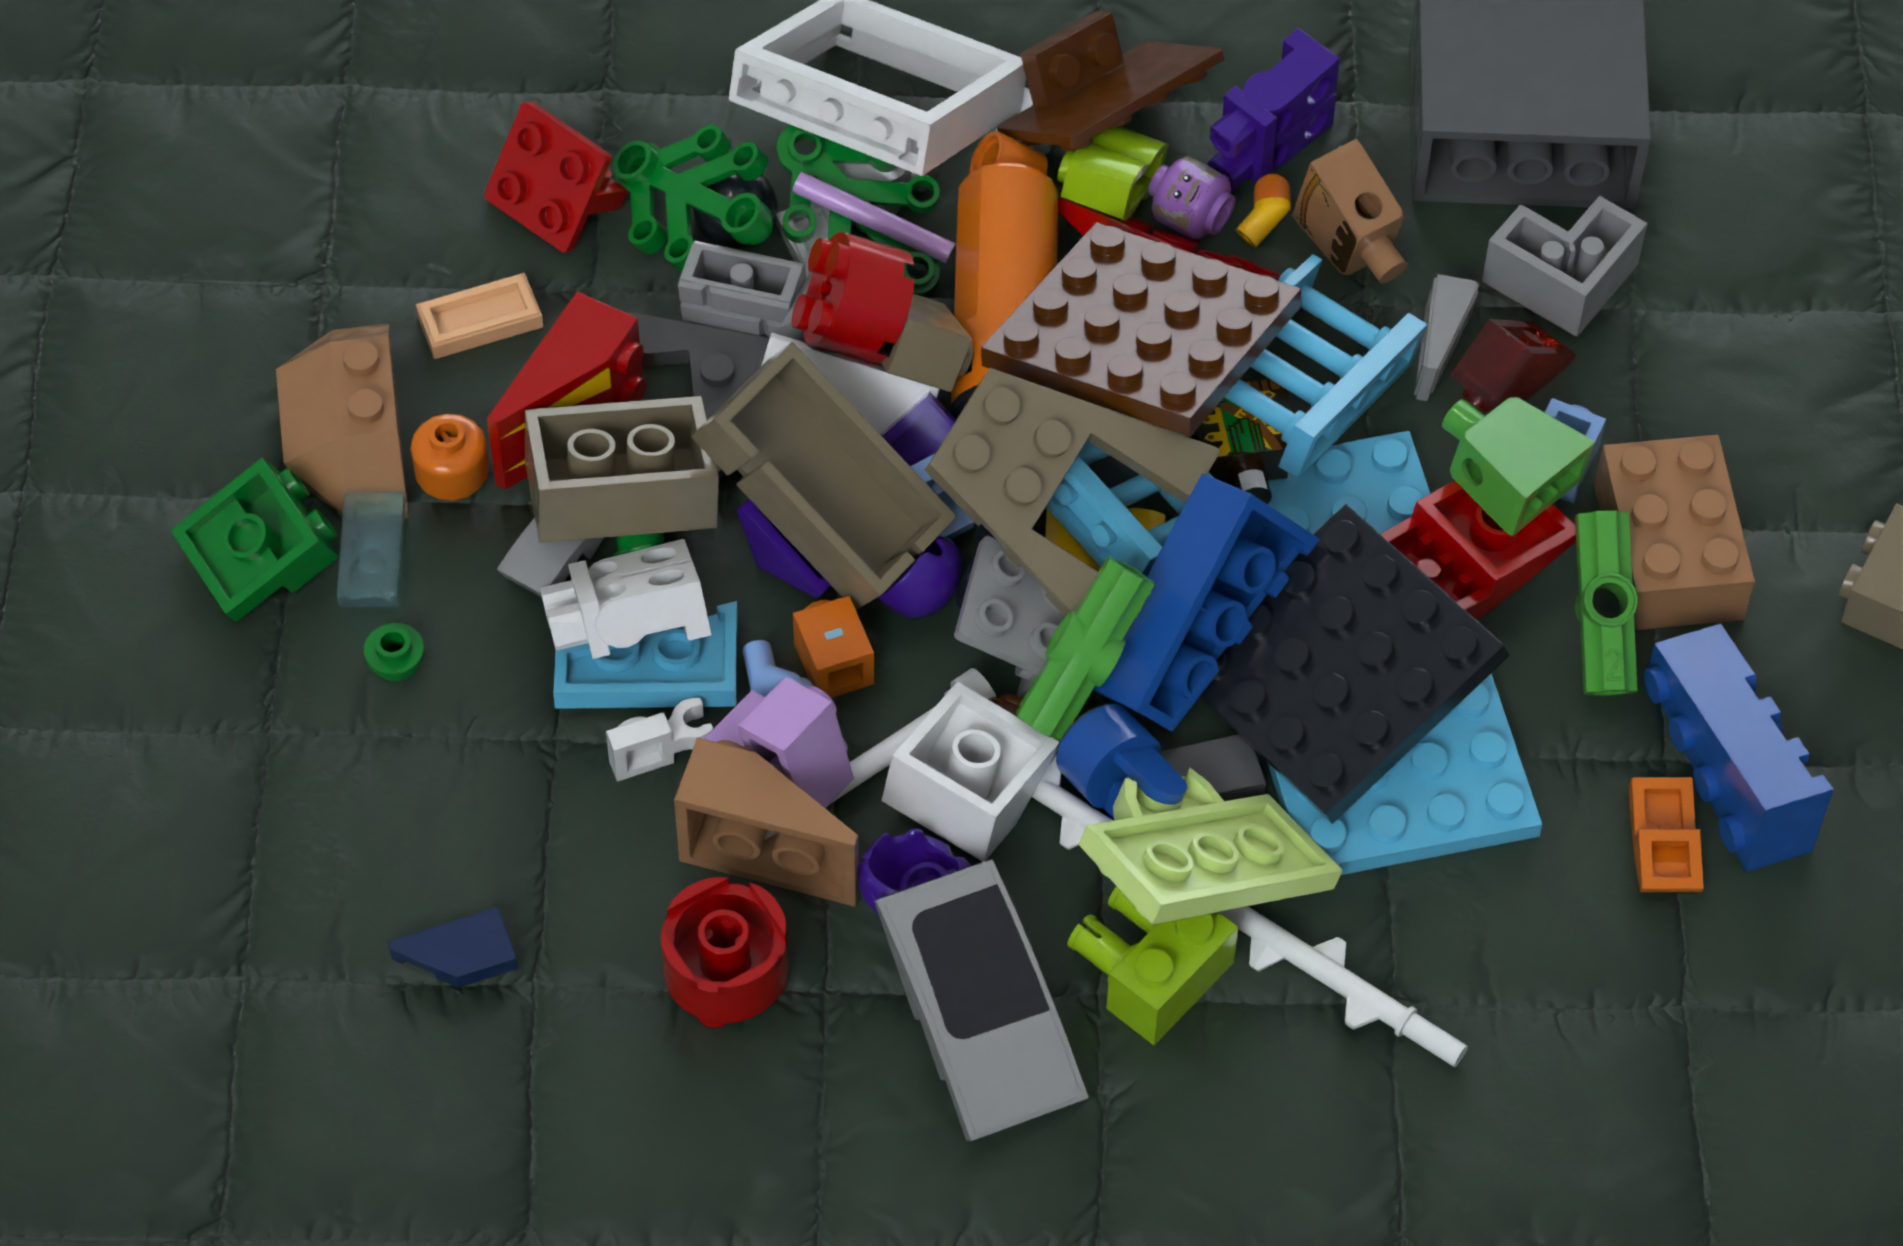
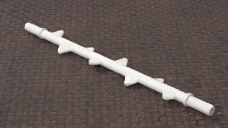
M1055 754L1032 798L1062 816L1060 845L1070 850L1078 846L1087 825L1113 820L1060 787L1062 773L1057 767V755ZM1249 906L1220 911L1223 916L1237 925L1240 931L1251 937L1249 966L1259 972L1286 959L1347 998L1345 1024L1349 1028L1354 1030L1376 1020H1381L1395 1029L1394 1034L1398 1037L1402 1035L1408 1037L1453 1067H1456L1464 1057L1468 1049L1467 1045L1418 1015L1415 1007L1410 1006L1407 1008L1344 968L1346 942L1343 939L1336 937L1312 947Z

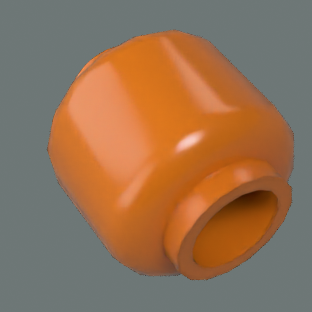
M447 413L428 419L413 434L410 447L413 470L418 485L426 494L438 500L455 501L468 498L479 491L486 482L490 467L487 442L483 430L475 421L463 415Z

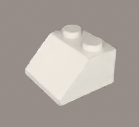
M957 681L892 755L882 802L980 861L985 862L1017 824L1055 756L1060 742L1035 730L1022 719Z

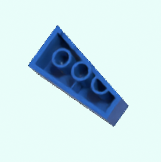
M1202 473L1147 576L1154 581L1155 585L1151 590L1150 596L1148 595L1140 613L1134 619L1123 638L1125 639V646L1122 654L1107 680L1100 687L1095 686L1093 691L1116 704L1124 706L1130 712L1173 732L1219 672L1216 661L1226 647L1234 643L1240 645L1253 628L1248 618L1266 595L1276 598L1290 580L1286 573H1284L1298 553L1308 556L1320 539L1254 495Z
M1721 623L1654 643L1648 669L1644 671V683L1647 693L1655 704L1661 703L1669 719L1668 728L1672 743L1678 752L1686 753L1694 769V784L1700 798L1706 803L1711 802L1719 818V833L1725 848L1730 853L1736 852L1745 872L1812 852L1834 789L1824 774L1812 778L1808 773L1804 763L1809 762V752L1798 737L1790 740L1785 739L1780 722L1781 711L1771 696L1758 699L1755 694L1757 688L1756 675Z

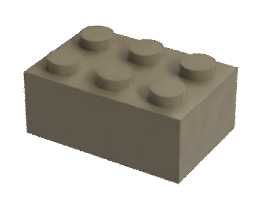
M702 396L525 410V465L539 543L717 528L719 485L717 465L691 438L707 421Z

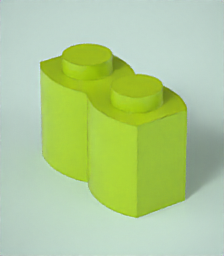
M1121 126L1107 128L1093 136V143L1089 146L1065 153L1057 175V180L1064 183L1060 197L1125 221L1134 213L1141 199L1145 200L1150 196L1148 194L1149 184L1156 171L1164 165L1169 144Z

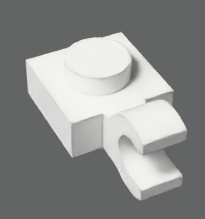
M689 698L680 702L674 708L669 720L666 719L663 712L647 718H630L618 727L607 730L609 763L617 782L673 764L674 753L689 749L693 750L697 738L705 739L713 730L711 723L697 728L686 725L689 721L704 716L701 698Z

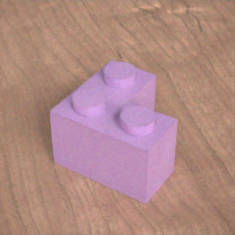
M787 676L766 697L751 690L705 737V740L713 742L720 740L732 741L740 744L746 750L758 753L824 808L854 779L847 755L848 747L842 738L836 717L837 708L835 703L821 689L814 686L807 688Z

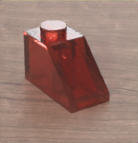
M1488 319L1450 376L1465 387L1462 394L1469 402L1486 412H1491L1509 397L1520 398L1526 402L1569 366L1576 354L1533 321Z

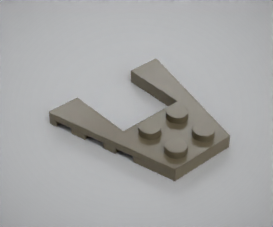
M989 368L925 471L978 527L982 524L1004 547L1002 552L1018 568L1022 565L1045 589L1047 599L1065 615L1070 610L1076 611L1098 571L1035 532L1032 528L1085 442L1088 441L1185 504L1201 474L1207 475L1221 450L1204 442Z

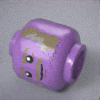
M1189 156L1178 159L1170 167L1162 165L1154 174L1148 188V194L1153 196L1152 213L1154 218L1158 222L1193 240H1199L1209 233L1212 235L1218 234L1229 220L1236 201L1235 196L1230 194L1231 184L1226 175Z

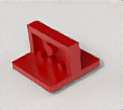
M533 101L523 102L519 108L485 190L484 197L488 202L560 252L566 253L574 250L588 215L620 210L628 189L611 179L612 174L608 167L612 157L608 152Z

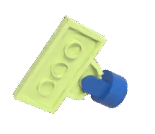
M1102 705L1087 711L1072 723L1060 741L1056 756V764L1060 772L1091 805L1097 808H1104L1114 819L1113 821L1087 825L1078 845L1098 865L1099 870L1111 879L1135 905L1136 910L1147 918L1152 925L1333 890L1343 872L1333 859L1269 794L1224 801L1213 786L1190 767L1185 777L1179 775L1161 756V746L1156 738L1122 705Z

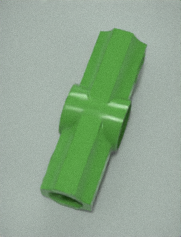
M1611 510L1579 513L1575 515L1578 595L1574 609L1576 617L1580 622L1583 695L1617 696L1634 694L1638 691L1634 613L1637 609L1638 596L1636 588L1632 584L1629 512ZM1605 589L1615 594L1620 604L1617 617L1606 618L1597 613L1592 603L1595 590Z
M1108 555L1076 611L1070 610L1057 627L1045 652L1047 660L1037 677L1033 680L1029 691L1020 702V706L1016 711L1017 717L1042 734L1061 741L1095 686L1100 687L1113 671L1125 646V639L1123 638L1134 619L1140 613L1148 595L1150 596L1151 590L1155 585L1154 581L1127 563Z

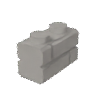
M694 241L678 284L679 298L682 301L680 306L682 321L764 337H770L771 333L785 336L781 324L806 280L805 264Z

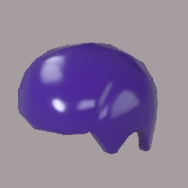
M938 536L922 553L913 557L915 561L878 599L908 619H920L931 616L944 608L955 595L962 572V555L958 546L946 537Z

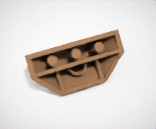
M380 324L331 330L276 369L284 468H290L310 492L336 509L337 514L350 525L409 518L390 325Z

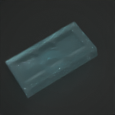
M403 492L344 493L337 599L340 607H399L406 505Z

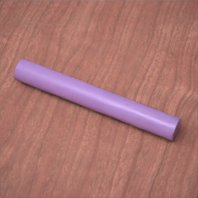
M802 171L793 186V193L919 252L926 253L945 264L948 263L955 249L956 243Z

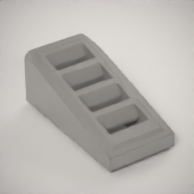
M1440 274L1437 275V278L1433 279L1424 310L1423 322L1428 325L1420 342L1414 390L1417 400L1428 401L1430 395L1434 392L1471 317L1478 295V282Z

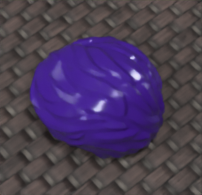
M910 829L907 833L899 836H891L888 833H884L872 843V846L862 856V862L858 868L860 876L859 887L864 900L878 914L875 900L971 867V865L963 857H954L953 852L946 843L924 835L921 829Z

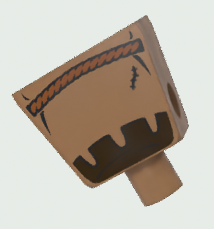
M1356 138L1310 162L1292 214L1295 221L1341 274L1351 275L1368 266L1381 284L1390 282L1398 277L1408 266V262L1394 245L1404 220L1403 211L1358 139Z

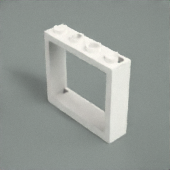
M819 0L735 49L729 101L923 176L999 124L1020 112L1026 75L1021 57L873 1ZM841 24L853 28L852 38L840 34ZM836 45L954 90L957 93L926 112L804 64ZM912 139L917 141L918 154L910 152Z

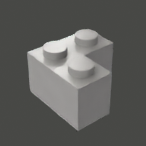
M1599 196L1568 232L1520 204L1489 240L1482 282L1578 337L1639 264L1648 223Z

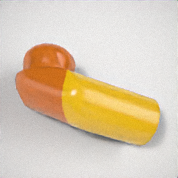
M1270 173L1261 177L1255 184L1254 209L1235 229L1238 235L1250 246L1256 248L1291 210L1289 182L1279 174Z

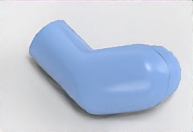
M756 640L747 643L743 647L742 653L750 690H754L766 697L785 676L807 688L813 686L809 679L800 677L795 672L776 667L772 646L768 641Z

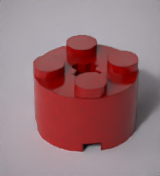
M845 232L836 233L830 240L818 238L811 249L808 259V270L813 273L806 295L801 294L795 303L792 313V327L803 331L804 340L808 345L873 364L881 363L887 356L877 352L885 341L896 344L909 313L914 291V279L904 277V263L914 265L912 255L907 251Z
M712 877L688 886L672 900L661 929V950L667 989L681 1008L697 1017L703 1025L719 1028L728 1023L740 1022L757 1016L770 1007L783 994L787 987L788 976L786 920L779 903L767 890L749 882V886L730 883L729 877Z

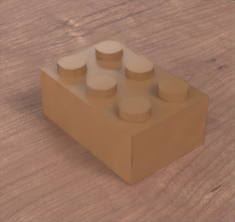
M1719 435L1603 445L1594 488L1600 511L1617 510L1619 512H1629L1632 584L1636 588L1638 596L1637 609L1634 613L1635 630L1743 621L1755 579Z

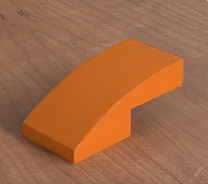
M1632 777L1628 784L1634 858L1640 892H1702L1704 884L1700 829H1696L1693 777Z

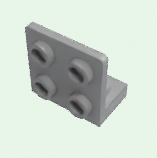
M985 536L978 544L954 637L960 642L1015 665V675L1021 677L1017 696L1024 698L1032 686L1033 680L1046 662L1045 652L1066 614L1063 615L1047 599L1045 589L1022 565L1018 568L1002 552L1004 547L997 539Z

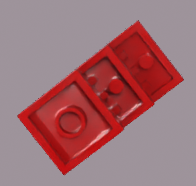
M1456 481L1416 501L1410 518L1381 533L1388 542L1476 620L1486 615L1529 582L1576 542L1575 525L1554 504L1549 506L1514 536H1510Z

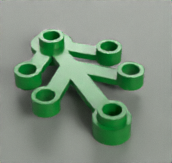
M714 124L706 125L695 135L662 149L653 143H646L640 140L626 144L616 154L612 168L616 182L628 189L627 194H631L632 225L628 232L629 241L646 255L656 253L664 246L667 240V231L654 218V189L666 194L668 243L664 250V256L677 271L682 273L692 243L695 241L692 238L690 207L721 221L723 228L737 242L750 245L762 243L769 237L773 229L770 209L752 193H742L733 199H729L706 188V186L736 174L745 181L757 179L767 168L768 158L766 154L755 143L750 141L739 144L729 153L731 149L730 138ZM697 156H701L706 161V163L679 174L669 170Z
M793 125L786 127L778 138V160L782 167L792 174L790 206L785 211L782 219L784 235L792 242L804 243L809 241L814 236L817 226L816 215L811 209V201L792 192L801 171L874 205L909 207L916 213H928L935 209L939 202V185L930 176L918 175L913 177L908 183L849 179L834 163L871 164L879 172H891L897 166ZM801 140H809L814 143L816 149L811 154L802 155L795 150L794 146ZM918 187H927L933 193V197L929 201L920 202L913 197L912 192ZM830 210L827 240H830L838 232L850 234L851 219ZM803 216L808 219L810 226L805 231L798 232L789 226V222L793 217ZM855 222L872 241L907 251L912 255L914 263L923 264L927 268L928 274L925 277L915 279L907 273V268L911 264L904 263V277L914 279L913 294L927 298L934 293L940 277V267L936 259L926 253L912 250L907 245Z

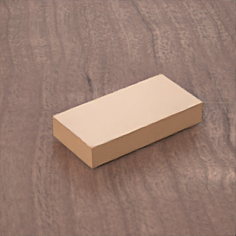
M525 273L416 304L417 316L434 359L543 328L542 314Z

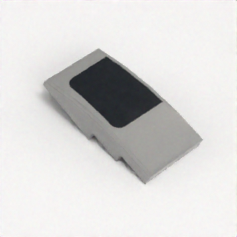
M993 859L874 901L915 1020H920L940 1080L946 1081L967 1141L976 1140L1089 1098L1039 964Z

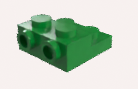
M263 457L170 530L224 613L235 622H238L282 586L291 593L296 592L339 558L330 542L338 537L333 526L318 509H314L309 513L302 503L310 495L303 482L290 468L287 467L280 472Z

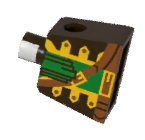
M1270 379L1245 382L1289 410L1287 389ZM1226 398L1220 401L1192 436L1189 437L1221 450L1209 470V473L1215 479L1246 491L1266 504H1269L1272 499L1268 481L1288 478V472L1278 467L1287 443L1281 440L1282 433Z

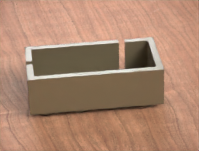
M791 342L768 359L691 436L727 476L735 470H738L743 475V478L736 485L842 597L850 596L855 610L881 596L915 561L913 557L922 553L957 517L794 342Z

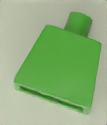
M1509 397L1486 416L1467 401L1461 399L1452 406L1442 422V428L1459 440L1450 467L1452 478L1510 536H1514L1581 481L1595 444L1589 437L1520 398Z

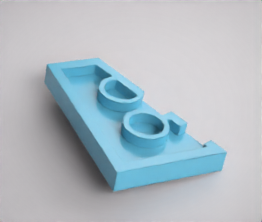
M737 601L717 606V614L708 616L711 636L688 641L682 626L647 634L637 644L627 648H616L608 645L610 655L592 659L588 643L555 651L553 691L555 709L676 707L680 702L689 698H701L703 707H736Z

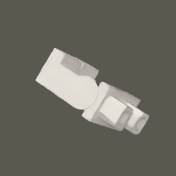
M685 539L605 558L594 563L589 569L585 560L568 564L571 576L570 581L540 588L556 651L588 643L592 659L610 655L608 645L616 648H627L637 644L647 634L682 626L688 641L712 635L700 580Z

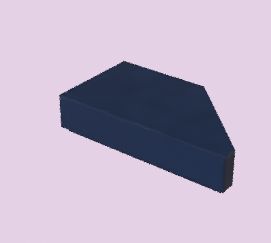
M498 907L387 941L392 960L401 964L406 961L435 973L437 979L458 988L518 969L517 958Z

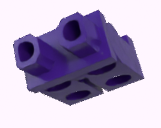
M1297 28L1283 40L1282 60L1269 71L1256 73L1251 76L1244 84L1243 91L1234 86L1224 95L1223 117L1210 127V140L1220 152L1208 161V166L1229 178L1231 192L1247 179L1256 184L1264 175L1281 168L1334 123L1336 94L1334 92L1337 90L1340 58L1300 28Z

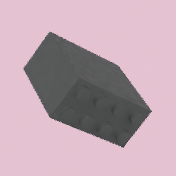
M1415 0L1409 41L1412 201L1589 208L1601 196L1622 209H1636L1651 141L1643 0Z

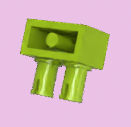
M1116 886L1109 897L1108 906L1119 911L1144 930L1147 935L1138 944L1131 946L1099 922L1096 916L1090 914L1083 919V923L1087 928L1085 929L1079 923L1071 933L1067 945L1108 975L1106 1009L1152 1045H1155L1234 963L1239 927L1220 912L1152 925L1147 918L1136 910L1135 905Z

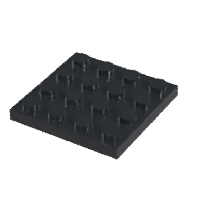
M1347 504L1313 534L1320 540L1310 554L1306 556L1298 553L1284 572L1290 580L1276 598L1269 595L1265 596L1248 618L1253 628L1240 645L1234 643L1225 648L1216 660L1219 672L1200 695V698L1331 824L1340 818L1510 656L1503 643Z

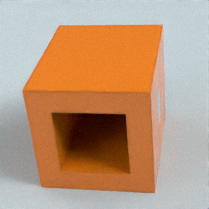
M850 596L833 601L819 600L811 603L803 610L793 613L794 646L805 673L814 687L821 689L830 698L874 685V651Z

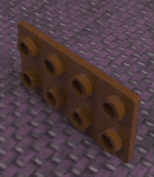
M1095 11L1020 53L1033 106L999 124L997 130L1015 140H1020L1028 146L1043 143L1060 145V148L1064 151L1085 148L1093 143V136L1107 128L1119 127L1130 122L1132 119L1131 114L1141 108L1169 99V92L1183 84H1190L1204 79L1207 76L1208 69L1225 60L1222 48L1146 41L1122 54L1112 12Z

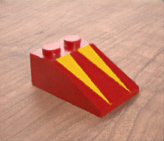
M576 292L487 417L496 486L506 490L527 478L525 465V410L642 400L647 382L643 378L642 357L644 347L640 344L637 317L580 292Z

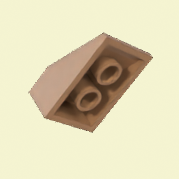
M697 738L674 798L679 861L856 907L859 899L858 835L758 753L746 750L740 744L728 740L713 742ZM768 830L773 831L774 835L765 840Z

